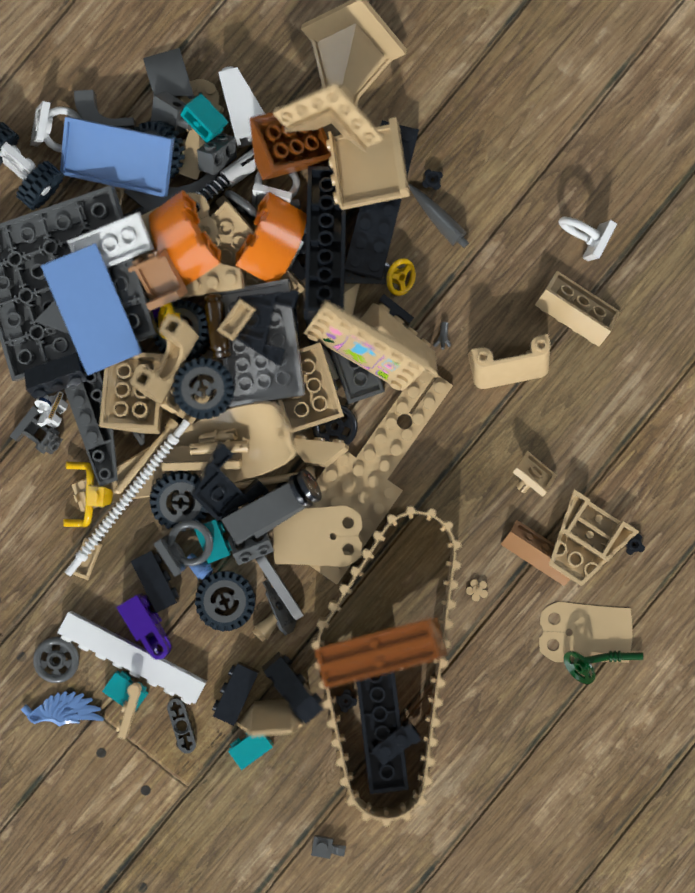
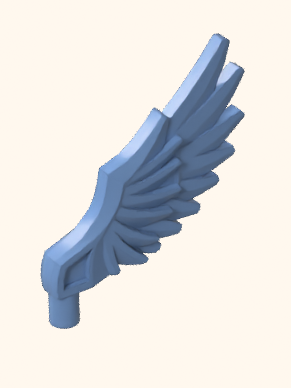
M64 691L61 696L60 693H57L55 696L50 695L43 704L33 711L27 704L21 709L33 724L50 721L60 727L68 723L79 724L80 720L104 721L102 716L93 713L101 711V707L86 705L93 701V699L83 698L84 693L75 696V691L67 695V691Z

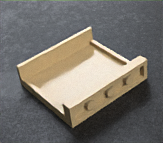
M396 117L389 119V125L375 127L379 133H384L383 140L367 146L366 152L343 135L333 136L331 131L328 132L329 139L326 140L328 151H331L329 164L330 168H333L334 174L331 175L333 186H336V192H333L335 203L339 204L341 210L410 196L400 125Z

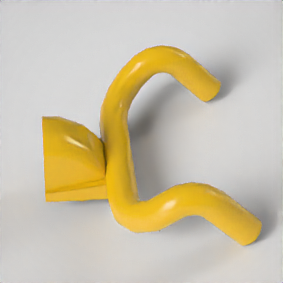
M66 461V469L86 470V501L84 520L63 519V527L86 528L90 526L92 521L93 506L105 507L110 505L113 500V492L106 487L94 486V471L91 463Z

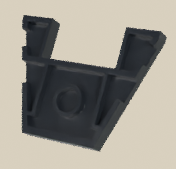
M299 291L238 296L237 302L239 299H242L256 310L235 339L274 364L282 366L285 349L267 345L266 343L275 306L279 305L295 309Z
M221 441L217 444L191 492V495L217 521L239 509L238 507L247 502L251 503L256 497L269 492L257 478L241 492L220 470L234 455Z

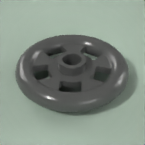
M227 190L225 192L226 198L240 212L255 221L257 209L245 198L231 190Z
M51 637L44 640L34 652L33 664L35 671L47 682L62 683L69 680L76 673L79 666V654L76 647L61 637ZM52 645H60V651H52ZM69 651L71 660L66 661L64 653ZM43 652L48 653L46 661L41 660ZM55 656L59 657V663L54 662ZM47 665L51 669H54L52 674H49L44 670L47 667ZM65 665L68 668V670L64 674H61L59 669H61Z

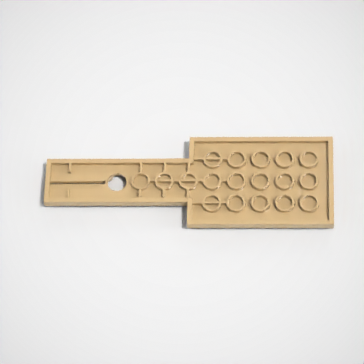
M423 371L402 391L357 457L346 452L323 470L316 480L320 487L322 498L316 503L313 502V505L305 509L348 506L357 511L362 519V530L359 532V539L362 542L363 548L403 491L387 479L453 385L437 374L433 376ZM402 414H407L412 419V425L408 429H402L397 424V419ZM348 516L343 519L342 524L344 528L350 529L354 526L352 517ZM331 533L330 538L332 540H335L337 535L335 533ZM346 543L342 548L343 553L347 556L352 555L354 546L351 543ZM351 564L346 567L310 566L335 584H338Z

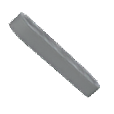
M266 556L256 558L257 563L293 618L298 620L304 616Z

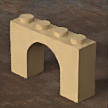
M170 314L167 315L159 329V332L167 339V347L163 359L153 371L139 366L130 381V384L142 394L162 404L175 381V375L179 373L178 370L182 368L199 338L197 333L185 321Z

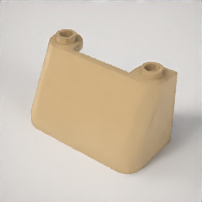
M545 334L535 337L531 342V349L526 351L525 355L496 361L493 359L492 352L485 347L471 349L468 353L475 386L480 389H488L544 377L549 371V335Z

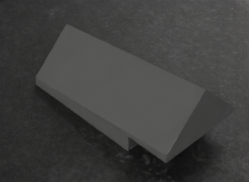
M289 482L255 499L253 502L244 505L221 520L238 545L252 535L259 538L306 507L298 502L291 491Z

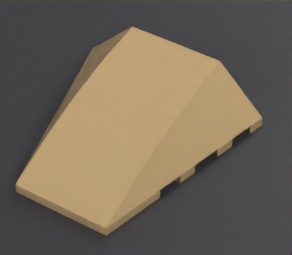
M574 489L549 566L582 586L639 531L624 521L617 520Z
M286 699L254 701L237 721V726L243 729V731H247L250 736L293 733L305 724L290 708Z

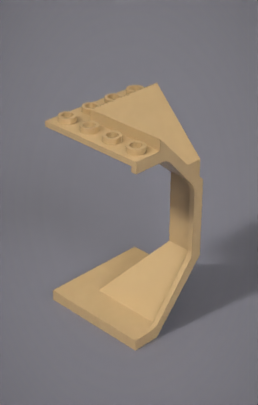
M350 0L302 24L301 30L312 42L322 89L281 108L276 107L273 114L285 126L284 132L317 130L332 123L345 138L366 152L367 146L383 140L384 133H379L357 108L358 101L388 64L405 55L407 49L367 0Z

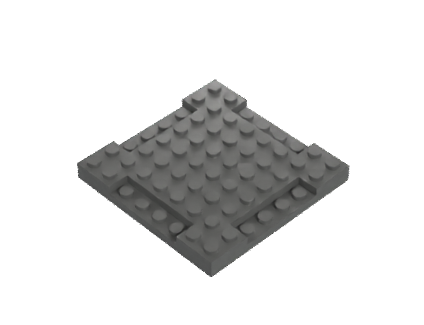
M110 185L0 223V342L12 381L24 380V370L77 352L70 334L35 321L55 300L41 266L71 254L68 240L124 218L116 189ZM133 257L111 266L107 270L139 342L157 336L159 332L152 310L149 311L146 306L149 298L145 295L135 270L132 272L128 271V268L133 265L132 261L135 260Z

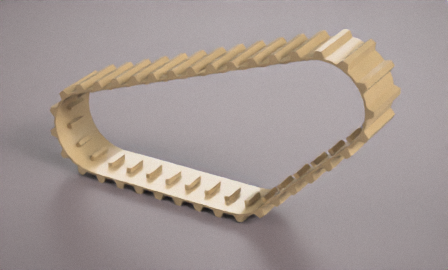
M406 506L404 513L397 516L388 514L386 516L387 524L381 531L375 530L372 534L376 540L371 548H363L362 555L364 559L359 566L352 565L350 571L353 576L349 583L342 582L339 589L342 594L338 600H330L328 607L331 611L328 616L319 617L317 621V626L320 629L319 636L313 638L312 648L317 649L325 645V640H320L323 628H329L330 624L327 622L335 610L340 612V602L346 593H352L350 586L357 575L362 577L364 574L360 570L369 557L371 559L374 558V555L371 553L379 540L384 542L386 539L383 537L386 529L391 524L396 526L397 522L395 520L408 515L409 519H411L413 514L427 515L425 519L430 521L431 517L436 519L442 525L439 529L442 532L445 530L450 540V543H446L448 548L451 547L450 561L445 563V565L449 566L447 580H443V584L446 585L445 600L441 599L440 601L444 605L442 619L438 618V622L441 624L445 648L450 647V640L445 635L446 629L453 627V622L448 617L449 609L455 608L456 602L450 597L451 590L458 588V582L453 579L454 570L461 567V563L455 560L456 550L461 547V542L454 540L453 534L450 531L453 527L451 521H442L437 518L436 510L431 508L421 512L415 511L413 506ZM445 656L433 660L436 663L435 675L430 677V681L434 683L432 696L428 695V701L431 702L430 713L425 715V720L428 721L427 734H423V741H426L425 751L420 753L423 766L422 773L418 772L417 775L418 780H421L417 790H413V796L405 803L401 802L399 806L393 808L374 807L370 802L366 803L359 798V791L357 789L353 790L350 782L353 779V772L348 773L346 761L349 760V754H344L341 742L345 741V735H340L337 722H341V717L335 714L333 703L337 702L336 696H331L330 687L324 688L322 676L319 678V687L327 691V694L323 697L324 708L331 709V713L328 714L327 718L328 727L335 728V732L332 733V746L339 747V751L336 752V765L343 767V770L340 771V783L342 786L348 787L346 791L348 805H356L362 811V819L365 821L372 817L382 820L384 826H389L391 820L399 818L408 821L411 819L410 812L417 805L424 806L427 802L424 792L425 786L432 785V777L428 767L435 764V759L430 749L432 746H436L438 741L435 732H433V727L440 726V719L435 711L436 707L442 706L443 703L440 694H438V688L445 686V680L440 674L441 668L448 665ZM315 658V669H319L317 658Z

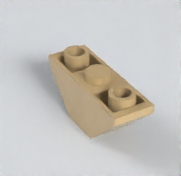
M295 435V438H293L296 452L310 466L328 467L349 450V446L339 439H332V442H327L324 438L314 437V440H307L305 436Z

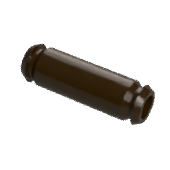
M211 294L204 298V301H206L205 312L211 351L214 353L212 355L214 359H224L231 355L229 353V338L217 331L226 318L221 294Z

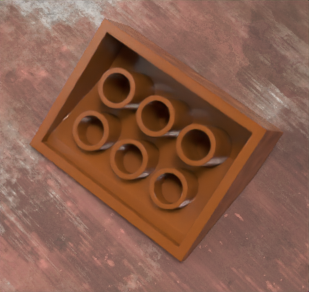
M273 112L249 119L255 164L262 180L306 170L308 166H321L328 162L329 157H331V151H328L326 144L327 136L323 127L317 130L284 132L285 126Z

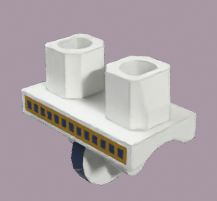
M58 391L55 396L45 395L36 399L37 411L42 413L37 423L41 427L47 424L56 428L60 425L62 418L55 413L57 411L62 414L68 407V403L62 399V392Z

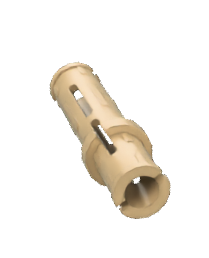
M226 440V442H222L232 453H249V447H241L249 446L248 440ZM219 442L190 443L191 449L198 448L197 450H190V455L213 454Z

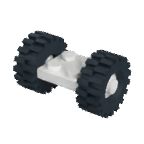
M0 122V166L3 162L23 180V184L19 186V190L16 193L17 198L31 210L39 209L41 205L43 206L55 194L56 189L60 187L59 184L63 181L64 175L49 161H43L36 168L35 163L31 159L23 157L20 150L15 146L19 142V135L4 122Z

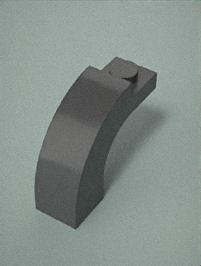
M94 90L74 91L76 109L83 120L131 130L136 127V121L133 117L110 119L102 116L97 109V99Z

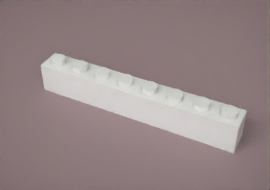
M73 611L67 613L58 631V634L62 635L61 638L70 643L72 641L78 643L80 649L84 651L91 650L96 653V657L102 660H106V658L113 662L112 665L119 669L124 667L130 670L129 673L134 677L140 678L141 676L147 679L146 682L154 687H157V685L163 687L164 692L172 696L174 694L180 696V700L189 705L197 702L207 683L203 678L164 658L160 660L153 659L147 649Z

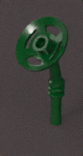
M568 651L564 655V664L568 672L577 681L583 684H591L595 680V671L591 665L592 663L608 660L609 662H612V660L614 662L617 660L618 662H621V660H643L644 655L643 652L621 653V651H613L612 653V651H609V653L584 657L576 651ZM571 655L575 657L574 663H571Z

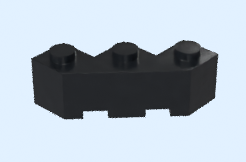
M278 652L262 666L263 672L273 681L274 687L288 701L294 713L305 724H308L324 709L321 704L323 700L316 692L312 694L306 685L307 679L301 673L297 674L293 670L292 660L286 654L282 655Z

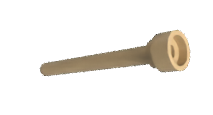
M169 418L165 422V430L114 489L116 494L122 493L164 443L169 434L174 433L179 426L176 421Z
M314 466L306 467L305 470L310 472L316 480ZM298 472L259 478L258 480L263 485L288 482L289 477ZM255 479L234 484L239 489H246Z

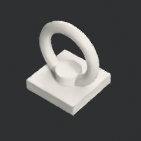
M42 101L36 108L30 145L38 147L44 141L52 150L62 152V145L55 143L49 136L53 122L52 117L64 114L78 119L82 118L71 108L55 107L50 109V103Z
M258 171L255 176L252 192V205L254 208L258 209V204L268 192L291 204V199L298 193L300 188L298 173L289 174L293 185L290 191H284L263 185Z
M565 216L559 219V225L565 231L586 241L588 247L582 258L587 261L600 258L617 223L609 220L599 224L598 228L595 229L571 217Z

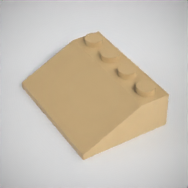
M372 303L359 321L427 360L429 364L424 372L436 376L435 351L430 348L431 344L424 338L420 340L417 337L418 333L411 327L406 328L402 325L404 321L395 315L393 317L388 313L390 309L382 303L380 305Z
M321 342L299 349L305 395L278 399L292 433L344 416Z
M141 353L104 369L99 427L147 434L161 433L163 407L158 402L142 394L130 384V381L139 366L153 371L160 364L164 354Z

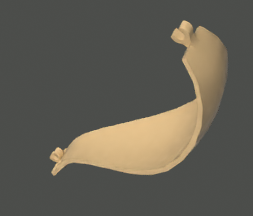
M269 401L229 407L218 417L198 419L186 428L179 437L177 445H173L190 446V443H199L200 434L215 432L216 429L221 431L235 428L238 438L232 441L248 440L249 446L241 447H249V453L241 452L242 467L240 469H220L233 483L242 482L273 471L288 463L296 454L293 433L282 407L275 402ZM149 447L117 465L118 480L101 486L112 490V503L119 502V498L124 497L123 493H127L126 489H130L129 485L134 484L132 480L121 494H116L114 491ZM164 458L162 459L163 462L159 463L160 466L156 467L157 470L152 472L153 475H149L150 479H146V484H142L143 488H139V493H135L136 497H132V499L150 497L152 486L156 484V480L158 478L161 479L165 473L170 474V471H162ZM142 468L136 476H140V472H143L144 469ZM188 470L192 474H197L198 477L203 472V470ZM94 475V486L99 487L96 476ZM86 478L72 483L75 493L73 495L74 499L78 502L82 512H85Z

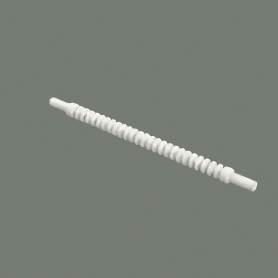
M184 419L174 433L169 434L167 442L164 441V446H160L161 450H157L158 453L153 455L154 458H151V462L147 463L146 468H143L144 471L140 472L141 475L136 476V481L133 480L134 484L129 485L130 489H126L127 493H123L124 497L119 498V503L116 502L117 506H113V511H109L110 515H106V520H102L103 524H99V529H95L96 533H92V538H88L89 542H85L86 545L81 547L82 550L75 554L76 558L65 571L67 575L71 576L82 561L85 562L87 560L88 554H91V550L95 549L94 546L98 545V541H102L101 537H105L104 533L109 532L108 528H112L111 524H115V519H119V514L122 515L121 511L126 510L125 506H129L128 502L133 501L132 497H136L135 493H139V488H143L142 484H146V479H150L149 475H153L152 472L157 470L156 467H159V463L163 462L162 459L167 457L166 454L170 453L169 450L174 448L173 445H177L179 437L190 425L187 420Z

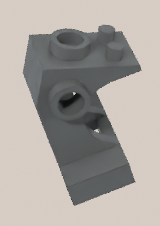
M32 406L10 437L20 442L25 435L37 444L35 448L43 454L47 452L52 455L59 448L63 439L59 436L60 432L53 427L48 428L46 425L41 427L37 424V418L41 413L37 411L38 407ZM40 427L47 432L46 437L42 441L34 436Z

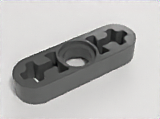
M173 698L167 705V711L178 747L183 753H191L194 751L197 742L186 705L180 698ZM174 702L177 705H181L179 713L180 715L184 713L185 716L174 719L173 716H177L176 710L171 708ZM180 720H184L187 723V729L184 731L178 730L176 726ZM190 732V735H187L188 742L192 741L193 743L190 749L187 746L183 747L182 744H184L185 738L184 736L180 738L179 735Z

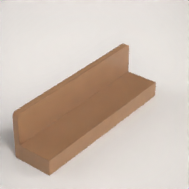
M516 520L501 545L565 586L571 579L549 566L555 544Z

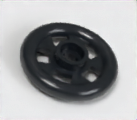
M341 405L342 412L348 419L343 422L338 418L323 423L325 424L326 433L320 432V425L312 427L314 437L324 438L325 441L332 442L329 441V436H338L339 440H343L346 445H349L354 440L358 430V423L354 413L348 407ZM333 423H337L339 425L337 430H333L331 428V425ZM344 427L350 428L347 436L341 434L344 431Z

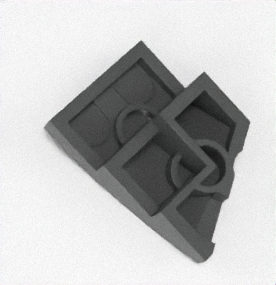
M180 48L143 58L154 95L166 91L176 98L178 96H188L189 99H194Z

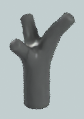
M441 322L440 335L433 344L434 347L440 343L442 350L445 349V343L448 347L451 346L448 340L449 323Z

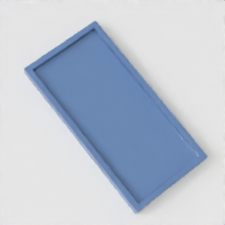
M68 116L64 120L60 171L63 175L167 197L174 138Z
M96 243L41 266L87 375L142 353Z

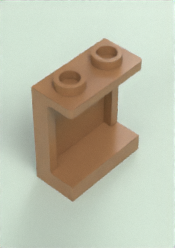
M155 250L147 255L148 258L145 259L139 257L133 260V265L128 268L129 272L135 270L151 299L146 303L149 311L180 299L188 292L166 250L161 252Z

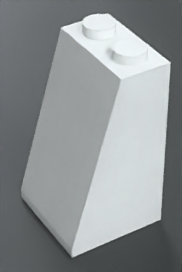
M232 66L225 67L218 73L237 146L240 148L253 144L249 119L265 113L239 69Z

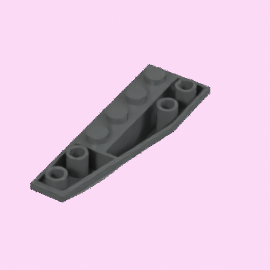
M100 371L87 375L88 381L70 386L64 390L98 485L101 487L117 481L118 473L113 429L99 427L103 379Z

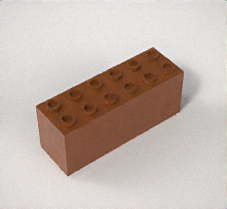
M437 616L314 649L324 688L440 659L447 655Z

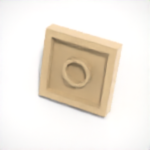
M528 451L523 455L513 471L521 479L517 484V488L520 490L523 487L522 493H526L531 487L542 497L548 492L557 474Z

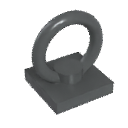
M186 520L175 525L170 531L169 536L166 535L154 543V546L175 577L188 566L199 565L209 558L213 550V538L211 532L204 524L194 520ZM185 528H195L205 538V549L196 558H185L183 550L175 542L177 534Z

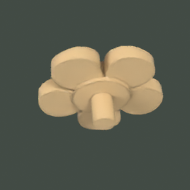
M476 579L471 580L470 585L472 587H467L466 593L472 595L473 601H479L480 596L486 598L488 592L482 589L487 587V583L481 581L478 585Z

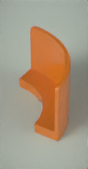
M182 190L149 214V227L158 252L167 251L184 285H189L220 264L221 250L211 241L205 231L201 232L198 226L200 220L196 210V202Z
M268 192L258 204L256 218L253 223L256 225L254 233L248 234L243 245L236 253V266L267 283L279 281L299 248L306 227L307 214Z

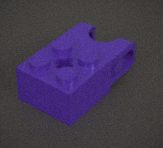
M140 593L119 605L117 609L136 641L141 639L150 656L155 660H160L171 652L172 643L160 624L162 621L161 617L151 609L150 605L152 604L148 596ZM158 644H160L163 647V651H160L158 649Z

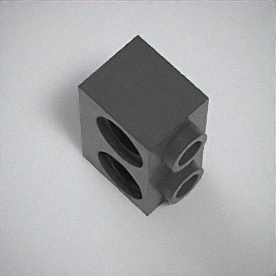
M220 133L210 142L197 149L199 170L215 175L237 158L235 137Z
M268 532L259 538L252 535L238 545L232 536L228 537L232 554L238 565L274 552Z

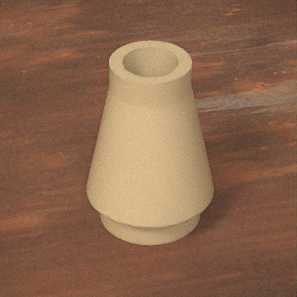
M272 613L268 618L254 626L255 628L252 632L260 641L268 640L276 628L277 619Z

